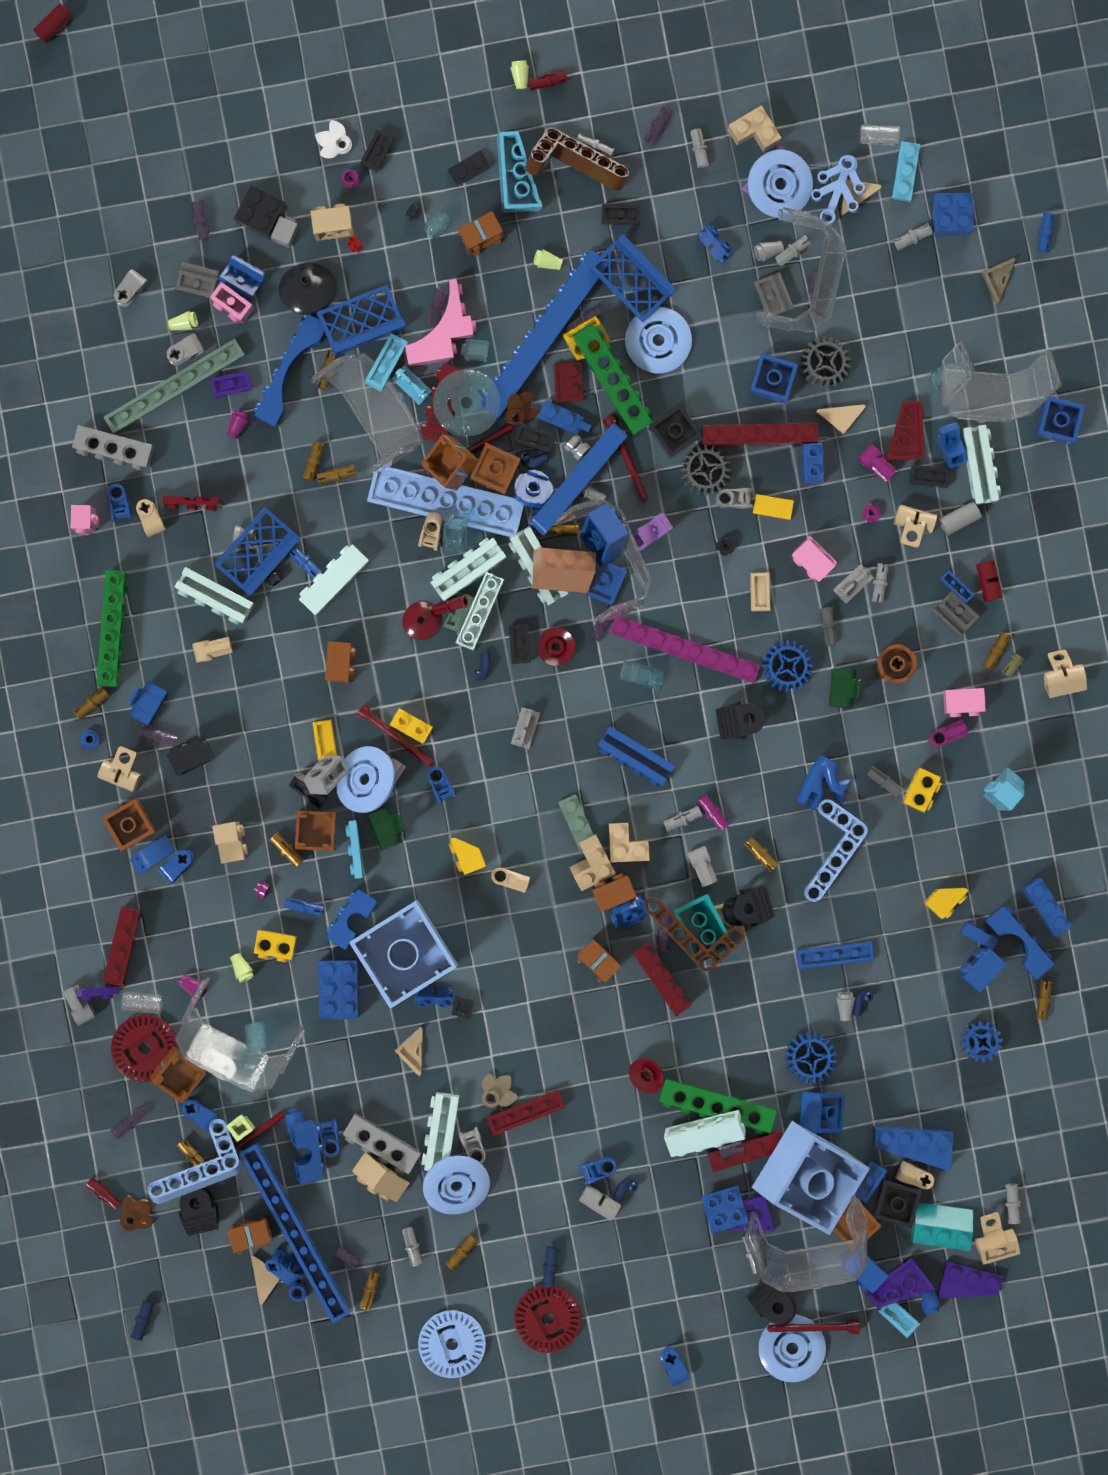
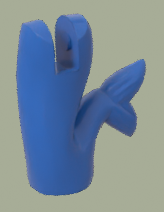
M820 755L806 776L797 802L803 805L810 794H812L807 808L815 810L823 796V779L825 778L828 787L832 790L840 804H842L845 798L844 790L850 786L852 779L838 781L837 771L839 764Z

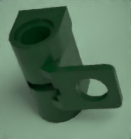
M832 668L829 707L853 709L854 699L859 698L861 679H856V670Z
M386 807L366 815L380 851L403 843L400 833L406 830L399 813L393 815L390 807Z

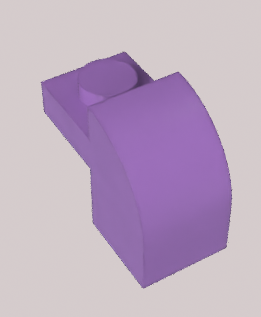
M662 512L628 537L638 552L669 533L673 527Z

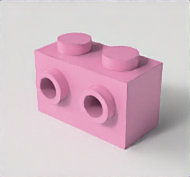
M222 282L210 296V299L214 302L212 305L220 312L224 309L229 313L228 317L236 323L238 321L244 323L254 310L251 303Z
M71 505L70 528L79 533V535H90V532H96V528L99 527V516H96V509L90 505Z
M811 536L800 544L792 554L794 562L800 567L803 566L807 570L808 576L813 580L816 579L818 582L837 563Z
M984 688L943 691L944 713L950 714V717H961V713H969V716H981L980 712L985 711Z

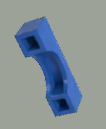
M1000 906L984 922L996 935L1013 934L1022 941L1025 948L1022 965L1034 979H1038L1054 965L1051 961L1053 957L1047 950L1044 952L1039 947L1041 943L1035 936L1030 937L1026 932L1028 928L1021 921L1017 922L1015 920V913L1008 906L1006 908Z

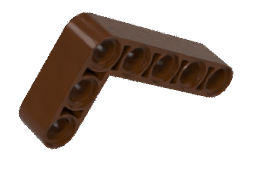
M548 128L531 151L525 166L529 174L540 175L550 159L554 157L613 190H621L629 175V170L625 166L555 128Z
M650 897L645 902L646 911L703 971L713 970L744 940V932L734 926L730 927L706 949L661 900L656 897ZM652 900L659 903V908L656 911L648 909V903ZM666 914L672 917V922L669 925H664L661 922L662 917ZM677 929H684L686 934L683 939L675 937ZM733 930H738L740 933V938L737 941L730 939V933ZM691 943L698 944L699 950L696 953L688 951V946ZM721 943L725 944V953L718 954L716 946ZM710 957L712 965L707 968L703 967L701 963L703 958Z

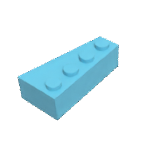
M499 132L497 136L502 213L540 211L543 206L532 175L525 169L527 159L519 132Z
M1006 767L995 781H990L984 787L985 793L982 796L998 810L1011 811L1024 796V781Z

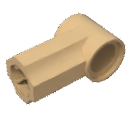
M229 637L192 644L196 663L210 661L214 657L233 653Z
M501 867L495 868L491 873L494 883L523 893L526 892L530 877ZM500 870L505 873V879L501 882L495 879L496 872Z

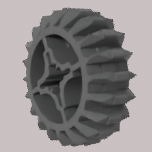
M822 336L821 343L815 338V345L809 342L807 344L809 349H803L806 355L800 356V359L805 361L800 363V367H806L802 374L809 373L806 380L808 381L812 377L814 379L812 385L819 381V388H822L823 383H826V388H830V382L837 386L836 379L843 382L844 378L841 375L847 377L849 374L844 369H851V365L846 363L851 362L852 359L850 357L845 358L850 351L846 350L843 352L842 350L846 345L842 344L839 347V339L832 343L833 337L831 336L828 342H826L825 336ZM830 348L834 351H832L830 354H824L822 351H819L818 349ZM812 353H814L815 358L818 360V365L814 369H812L810 364ZM837 355H839L841 360L839 372L833 364V360ZM832 356L828 363L829 366L825 365L819 368L823 362L822 358L829 359ZM825 370L832 373L833 376L822 377L818 373Z
M700 445L696 447L697 452L690 449L692 456L684 455L688 462L681 461V464L686 466V468H680V472L686 473L681 476V480L688 479L684 485L685 487L689 484L692 485L689 490L690 492L697 488L696 495H700L701 490H704V496L708 495V490H710L712 495H715L714 488L720 492L722 490L720 484L725 487L727 486L723 479L730 480L731 476L726 475V473L732 471L731 468H726L731 462L723 461L727 458V454L721 457L722 449H719L716 453L714 452L715 446L708 450V446L705 445L704 450H701ZM704 455L714 457L719 463H708ZM698 457L700 467L690 472L692 461ZM703 463L704 466H706V468L711 469V471L708 472V476L705 472H700V470L703 469ZM721 469L720 479L713 484L712 473ZM693 477H703L707 485L698 484Z

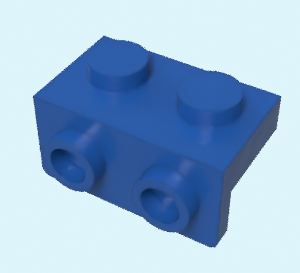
M232 255L229 264L219 276V281L252 300L263 284L265 273L259 268L246 263L244 259Z

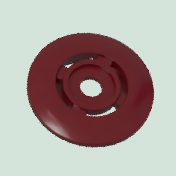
M137 1015L123 1022L114 1033L111 1042L112 1059L117 1069L127 1078L138 1082H151L150 1075L173 1046L178 1049V1040L171 1026L161 1018L152 1015ZM153 1031L159 1035L164 1048H161L159 1040L153 1035ZM146 1042L150 1045L151 1049L148 1054H142L139 1051L141 1043ZM126 1049H129L130 1055L137 1061V1065L129 1059Z
M537 1286L526 1292L519 1300L514 1313L515 1330L521 1341L529 1348L542 1353L558 1352L569 1346L579 1333L581 1326L580 1308L575 1298L563 1288L558 1286ZM542 1300L549 1301L548 1303L540 1304L538 1307H536L535 1310L531 1309L535 1304L541 1302ZM545 1313L552 1314L554 1318L553 1322L549 1325L542 1322V1316ZM560 1327L563 1328V1330L558 1335L553 1337H546L547 1334H553L560 1329Z

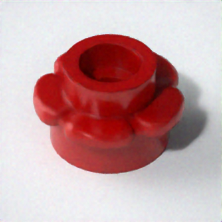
M355 235L351 238L348 237V247L353 253L355 251L360 253V250L363 248L360 241Z

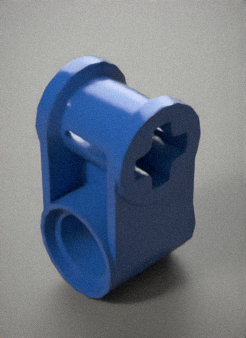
M119 484L111 485L108 489V498L112 522L122 518L132 519L126 488ZM116 488L122 490V495L119 498L113 496V491Z
M437 766L431 768L428 772V779L439 805L450 797H457L445 771ZM434 770H439L442 773V778L438 781L433 780L431 777V773Z
M189 850L179 851L157 871L171 885L192 865L194 855ZM187 855V862L182 863V856Z
M188 1099L182 1105L183 1115L208 1132L210 1123L219 1117L217 1112L195 1099ZM191 1104H194V1110L196 1111H191L189 1113L187 1111L188 1107L186 1105L190 1106Z
M337 1118L323 1123L318 1121L317 1125L321 1131L320 1139L323 1153L328 1157H333L341 1149ZM329 1142L335 1143L337 1147L336 1152L330 1153L327 1150Z
M610 1156L579 1165V1169H582L585 1177V1184L611 1176L617 1168L616 1160ZM611 1162L614 1168L607 1171L603 1168V1164Z
M276 1248L271 1259L265 1262L266 1269L286 1285L295 1284L304 1273L300 1263L280 1248Z
M665 1347L661 1352V1359L672 1386L690 1379L676 1349ZM671 1354L673 1360L670 1361L667 1355Z

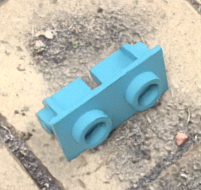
M405 365L399 368L395 373L396 375L392 378L418 405L432 392Z

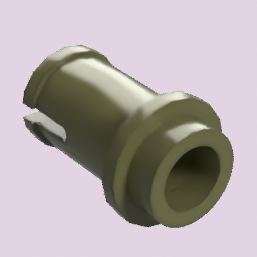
M1016 653L1010 656V661L1001 671L1011 679L1020 665L1024 664L1022 663L1024 659Z

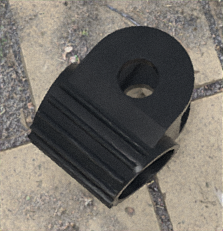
M741 701L715 709L720 740L747 739V735L757 733L765 723V714L756 704H741ZM746 714L752 715V724L745 723L744 716Z
M767 887L740 890V894L728 898L723 905L725 920L735 927L749 924L750 927H755L772 919L775 914Z
M207 1187L181 1196L179 1217L188 1236L219 1229L218 1204L214 1202L213 1195ZM198 1198L201 1205H194L192 1199Z
M770 1275L747 1295L748 1300L762 1319L765 1317L771 1323L788 1324L796 1315V1304L788 1295L790 1291ZM781 1303L784 1310L781 1314H777L775 1308Z

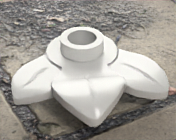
M330 121L329 131L315 134L317 142L323 147L320 156L324 158H334L338 154H346L351 150L352 142L346 136L344 126L337 121ZM341 142L346 143V146L344 148L339 147V144Z

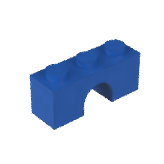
M1037 877L1022 887L1031 904L1041 914L1042 921L1052 936L1057 937L1072 927L1041 878Z
M361 889L351 892L347 898L350 902L346 908L342 906L336 915L339 919L335 924L332 922L326 930L329 933L326 938L344 950L348 948L349 942L357 934L348 925L349 917L354 913H359L367 918L378 903L376 899Z
M312 1119L289 1124L293 1145L296 1149L307 1148V1153L304 1157L294 1160L296 1179L301 1185L323 1180L322 1172H325V1166L323 1161H321L323 1149L318 1138L321 1136L319 1126Z

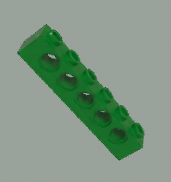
M590 323L572 334L571 337L627 429L634 435L653 423L650 419L652 414L647 407L644 408L640 402L643 400L637 390L633 391L630 386L633 384L627 374L624 375L621 368L623 366L618 358H613L611 354L613 350L609 343H604L601 336L603 333L598 325L594 326ZM596 340L598 347L596 350L591 351L589 344L591 341ZM602 357H607V365L601 367L599 360ZM612 373H616L618 375V379L615 383H610L609 377ZM626 389L628 392L627 397L620 399V391ZM637 406V413L631 416L629 414L630 407Z
M105 570L97 672L98 686L119 687L128 573L124 571Z
M664 1078V1085L658 1099L664 1107L673 1109V1106L680 1107V1111L691 1114L692 1111L698 1112L699 1117L702 1118L728 1113L732 1108L737 1107L741 1110V1123H744L745 1129L747 1130V1127L754 1128V1132L765 1135L766 1132L771 1133L777 1112L774 1108ZM677 1092L685 1093L683 1101L678 1102L675 1100L674 1096ZM696 1097H701L704 1099V1103L702 1106L696 1107L693 1105V1100ZM715 1102L721 1103V1111H712V1105ZM751 1113L759 1114L757 1122L752 1123L749 1121Z

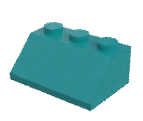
M708 894L673 910L678 920L706 949L727 931ZM721 943L716 946L718 954L726 950L725 944ZM690 944L693 952L696 953L699 950L698 944ZM710 957L703 958L702 962L709 959Z
M919 1202L911 1229L910 1240L912 1243L970 1251L973 1235L972 1209Z

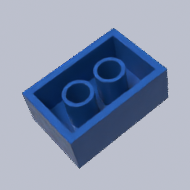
M606 503L588 513L580 538L590 552L596 553V561L603 567L620 557L629 533L627 526L617 518L614 508H610Z
M358 960L318 961L319 1019H358Z

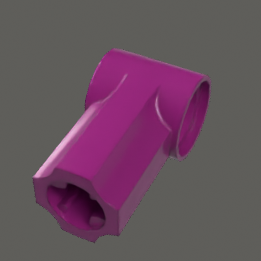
M872 444L858 457L859 462L863 466L872 470L885 483L897 471Z
M961 719L938 730H934L929 734L928 741L933 747L944 746L968 735L966 725ZM936 733L942 735L943 740L940 744L934 740Z

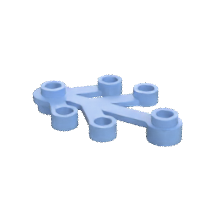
M852 155L841 157L837 166L827 171L819 172L818 180L821 184L828 183L830 177L840 173L838 180L820 189H814L811 192L812 199L815 202H819L824 195L834 191L828 209L823 210L820 214V220L825 226H831L835 223V210L841 194H843L847 202L849 212L855 213L859 209L858 202L853 199L846 184L849 175L854 184V192L857 195L864 194L866 190L865 185L860 182L855 170L858 164L856 158ZM847 162H850L852 165L851 167L846 168L845 164ZM822 175H827L825 180L820 179ZM858 186L863 187L861 191L856 190ZM818 192L821 195L819 198H815L814 194ZM851 204H856L855 209H850L849 207ZM827 216L832 217L831 221L829 222L825 221V218Z

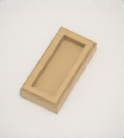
M770 572L750 573L751 611H770Z

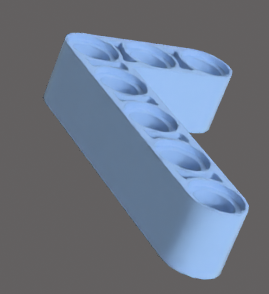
M827 799L820 802L818 812L845 833L804 890L805 897L812 902L819 901L868 833L867 826L832 800ZM826 802L832 806V810L828 814L822 811V805ZM840 814L847 816V822L844 825L838 823V816ZM856 825H860L863 828V833L860 836H856L853 832ZM848 840L851 842L852 848L846 852L842 849V844ZM834 856H838L841 860L838 867L831 865V859ZM822 872H827L830 876L829 880L825 883L820 881V874ZM813 887L818 890L816 898H810L808 894L809 890Z
M215 1119L209 1125L219 1157L152 1182L148 1187V1194L154 1203L161 1204L235 1176L240 1172L241 1164L223 1120ZM219 1127L223 1128L221 1133L214 1132ZM227 1144L230 1146L227 1150H221L223 1145ZM229 1162L236 1163V1165L232 1168L227 1167V1164ZM211 1169H217L214 1175L208 1174ZM199 1176L197 1181H190L191 1177ZM174 1183H181L179 1188H171ZM156 1190H162L160 1195H153Z

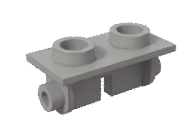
M860 564L833 591L846 604L874 577L866 567L864 568Z
M522 707L511 744L526 749L530 748L539 719V712Z

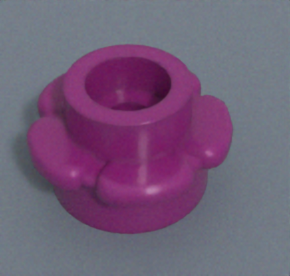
M347 169L344 171L341 181L345 187L352 188L359 184V173L356 170Z
M868 504L862 510V517L869 523L879 520L881 516L880 508L877 505Z
M266 881L257 884L254 890L256 898L265 899L271 886L266 884Z

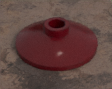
M417 602L405 610L402 624L405 632L410 637L417 640H426L437 633L441 620L440 615H435L434 611H432L433 605L426 602ZM419 617H423L425 619V622L423 624H419L417 622Z
M562 628L547 629L540 635L537 641L538 655L545 663L552 666L567 663L575 651V642L572 635ZM555 643L559 644L560 646L559 650L557 651L552 649V646Z
M639 1058L630 1065L629 1077L632 1084L638 1090L647 1094H653L663 1087L664 1074L654 1061L647 1058Z

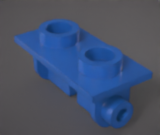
M706 225L704 226L706 231L702 229L697 233L699 235L698 238L706 248L713 244L714 247L709 252L717 262L723 263L727 259L725 256L733 255L731 252L732 248L728 242L720 238V232L715 226Z
M426 986L416 992L414 996L415 1004L422 1007L429 1005L448 1007L453 1005L454 989H450V987H436V994H432L433 987Z

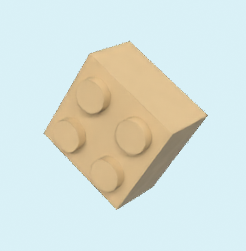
M336 204L334 208L326 209L325 206L314 208V211H310L313 234L316 241L354 236L349 206Z

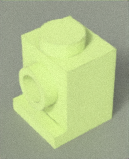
M242 1114L226 1126L237 1142L255 1129L248 1117H244Z

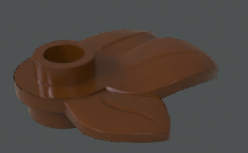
M514 392L510 395L507 401L508 410L505 415L508 423L517 425L522 421L529 422L537 416L539 410L531 406L533 392H523L520 395Z
M131 1195L123 1199L120 1206L122 1212L120 1225L124 1230L133 1231L136 1228L144 1230L152 1226L155 1220L148 1215L151 1210L150 1199H142L135 1202ZM127 1218H132L134 1220L133 1224L128 1225L126 1223Z

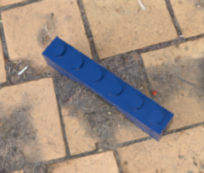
M311 315L301 318L298 324L300 329L297 335L293 334L289 342L291 346L288 352L284 351L280 359L282 361L280 367H276L271 376L273 378L270 385L267 384L262 394L264 395L262 402H258L254 408V416L257 419L275 428L278 427L285 413L283 391L290 369L302 354L320 345L325 337V332L319 319Z

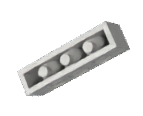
M80 425L77 427L72 448L77 450V454L87 456L88 453L94 454L96 459L106 461V458L114 460V464L124 466L125 463L131 464L133 469L143 471V468L149 469L155 448L151 444ZM97 439L99 441L98 447L91 449L90 442ZM112 444L117 445V451L114 454H110L108 451L109 446ZM130 449L136 451V455L132 459L127 458V452Z
M357 1113L354 1114L342 1134L346 1136V1141L353 1145L355 1143L361 1145V1150L370 1155L371 1153L379 1156L377 1158L379 1161L386 1165L388 1162L395 1166L394 1169L403 1175L404 1173H410L421 1154L414 1147ZM360 1131H368L370 1138L367 1140L361 1139L359 1136ZM378 1140H383L386 1143L384 1150H379L376 1147ZM395 1150L401 1151L403 1158L400 1160L394 1159L392 1152Z

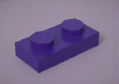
M248 371L210 379L214 398L252 391Z
M119 986L76 989V997H83V1000H95L94 996H101V999L113 998L114 994H119Z

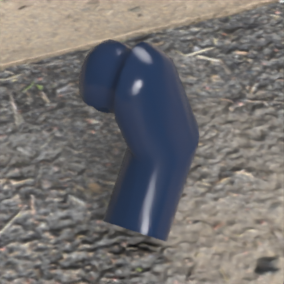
M523 452L520 455L521 463L532 469L549 462L545 453L538 457L531 456L527 452Z
M487 652L480 654L481 670L474 671L475 680L483 681L487 678L490 670V654Z
M864 990L855 996L852 1015L862 1016L863 1005L873 1000L872 992Z
M629 1179L620 1182L613 1200L621 1203L625 1193L637 1191L638 1184L636 1181Z

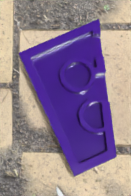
M758 1195L742 1200L749 1223L726 1229L730 1231L768 1230V1232H775L765 1197Z
M910 1258L890 1273L889 1277L873 1294L869 1290L865 1293L877 1309L933 1291L935 1288L914 1260Z
M946 1260L937 1299L999 1295L1003 1275Z

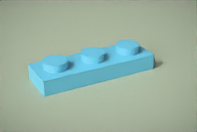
M903 141L900 143L892 199L911 202L920 144Z
M391 333L365 379V384L382 392L408 342Z
M354 820L349 821V825H346L347 837L350 836L351 844H348L349 856L353 857V863H350L351 875H355L356 879L363 878L364 875L358 821Z

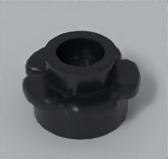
M413 203L405 214V216L410 218L409 221L418 219L422 213V210H420L421 205Z
M721 537L716 544V549L720 551L721 555L731 554L735 550L734 540Z
M273 570L266 577L265 583H268L270 587L279 584L283 580L280 575L281 571L276 572Z

